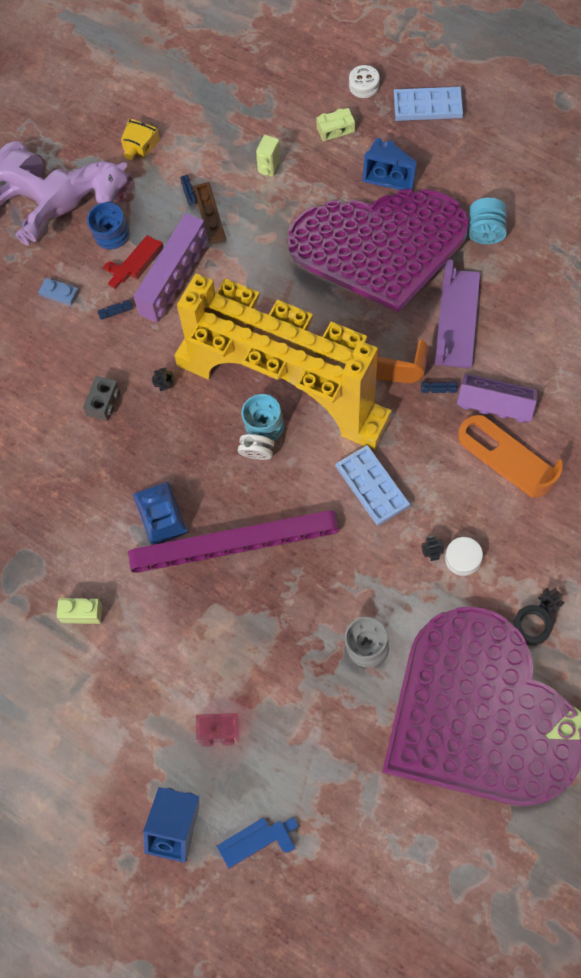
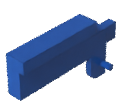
M263 817L216 847L228 869L276 840L283 852L289 853L296 848L288 833L298 828V825L292 817L284 823L278 821L269 827Z

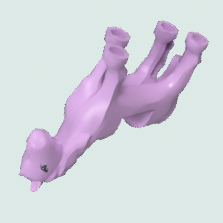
M19 141L7 143L0 149V181H6L0 187V207L7 200L17 195L27 196L38 204V207L27 216V219L22 221V228L15 233L16 237L23 244L29 246L32 241L36 242L40 237L39 228L41 224L75 209L82 197L90 191L95 190L98 203H113L118 192L127 183V177L130 176L129 173L124 172L127 163L122 162L117 165L111 162L100 161L69 172L60 168L54 170L44 180L41 177L43 172L42 159L28 151L26 146Z

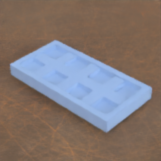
M460 87L394 90L395 121L463 117Z
M368 445L335 464V467L377 527L410 507L407 499Z

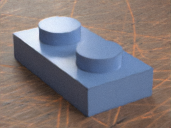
M45 278L38 293L42 297L72 306L79 290L76 287Z

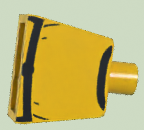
M129 118L121 138L123 150H125L124 157L128 160H132L135 155L146 157L160 140L158 128Z

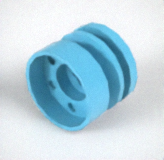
M482 198L471 204L469 211V236L471 240L480 244H495L506 237L507 207L503 201L496 198Z
M259 394L252 396L243 404L241 415L247 434L264 436L273 441L281 436L285 427L280 405L275 398L270 395Z

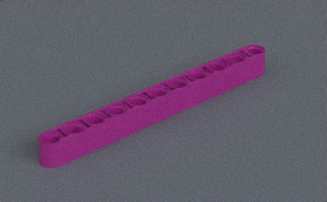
M330 510L135 548L128 551L130 570L133 573L145 572L332 535L339 532L336 512Z

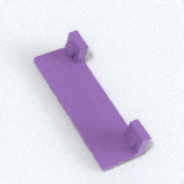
M447 260L445 263L435 365L471 368L480 273L458 271L456 267H453V260Z

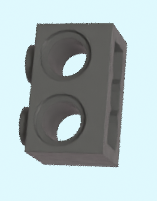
M95 376L83 406L87 416L108 421L109 415H112L114 412L115 400L119 398L121 392L117 381Z

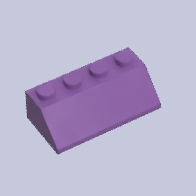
M464 374L457 405L462 409L471 410L472 408L479 410L483 414L494 413L501 418L511 417L515 418L518 422L526 423L532 420L538 390Z

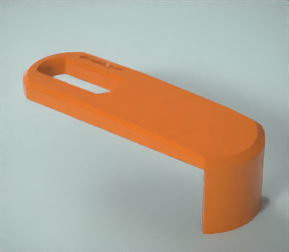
M422 339L419 340L414 363L377 357L376 379L399 383H414L421 380L425 373L429 346Z
M471 416L459 428L458 441L460 445L532 498L548 494L562 473V459L557 461L553 469L485 416ZM471 425H476L497 441L498 447L489 451L466 433V429Z

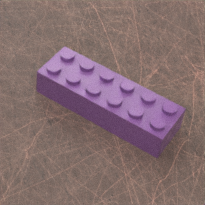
M187 213L184 214L133 296L140 316L157 323L160 318L164 317L169 303L171 304L174 301L177 290L182 288L183 280L186 276H189L194 262L199 260L202 249H205L208 244L204 220Z

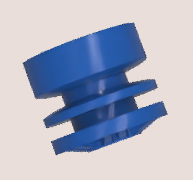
M104 202L97 204L89 211L87 224L100 247L111 250L125 244L130 232L119 206L114 203Z

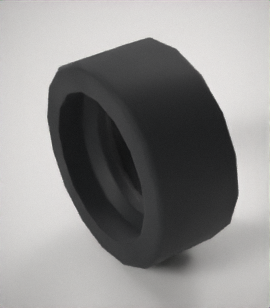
M529 605L518 611L513 621V626L523 635L527 645L535 646L542 644L548 639L553 630V620L546 609L537 605ZM534 614L544 621L545 629L541 635L533 637L524 633L521 628V621L526 615Z

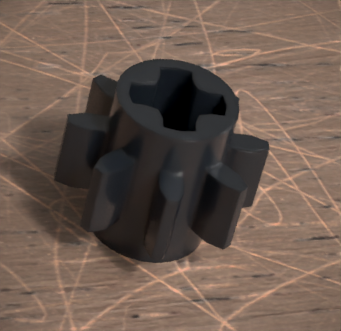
M166 367L155 370V374L152 377L154 387H159L160 391L172 388V384L175 381L172 371H167Z
M435 535L426 537L425 543H421L424 557H429L430 561L439 560L440 554H444L443 542L441 539L437 540Z
M546 588L543 594L538 597L541 600L540 607L548 612L553 610L557 613L560 607L565 604L562 601L564 594L557 591L556 588L551 591Z

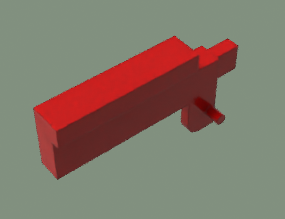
M146 235L121 266L112 261L107 262L103 269L114 275L108 282V285L116 289L121 282L124 283L130 276L138 279L163 250V242Z

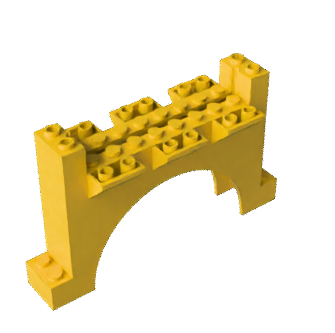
M195 273L177 303L185 337L174 355L178 367L209 380L211 368L222 363H237L276 380L282 378L321 404L336 421L341 437L362 446L368 445L370 449L376 450L391 420L392 410L374 403L378 348L366 343V335L331 321L323 337L308 331L313 317L312 313L277 299L269 315L255 310L260 292L224 278L215 293L214 281Z

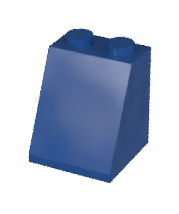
M158 787L143 830L145 854L186 863L199 811V796L190 792L175 791L172 788Z

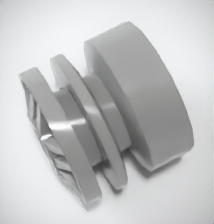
M360 617L352 621L344 635L347 653L351 660L358 666L365 668L381 664L389 651L387 631L384 625L371 617ZM366 642H369L370 648H366Z

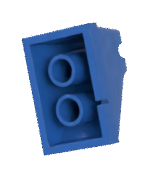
M376 138L364 155L362 182L397 190L412 189L413 191L417 162L398 148L394 141L388 140V142H383L381 138Z
M169 481L133 494L151 545L161 544L188 534Z

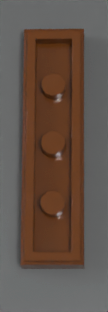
M210 182L194 185L193 190L202 220L205 223L209 245L226 241Z

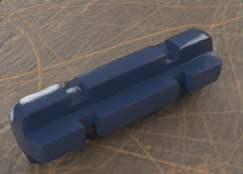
M181 176L180 180L188 205L197 204L189 176Z
M125 300L122 304L119 302L108 306L107 309H99L97 312L99 318L103 320L109 315L112 317L123 313L124 310H132L133 307L130 300Z
M421 382V392L446 393V391H449V393H456L457 382H449V384L447 382H431V384L429 382Z

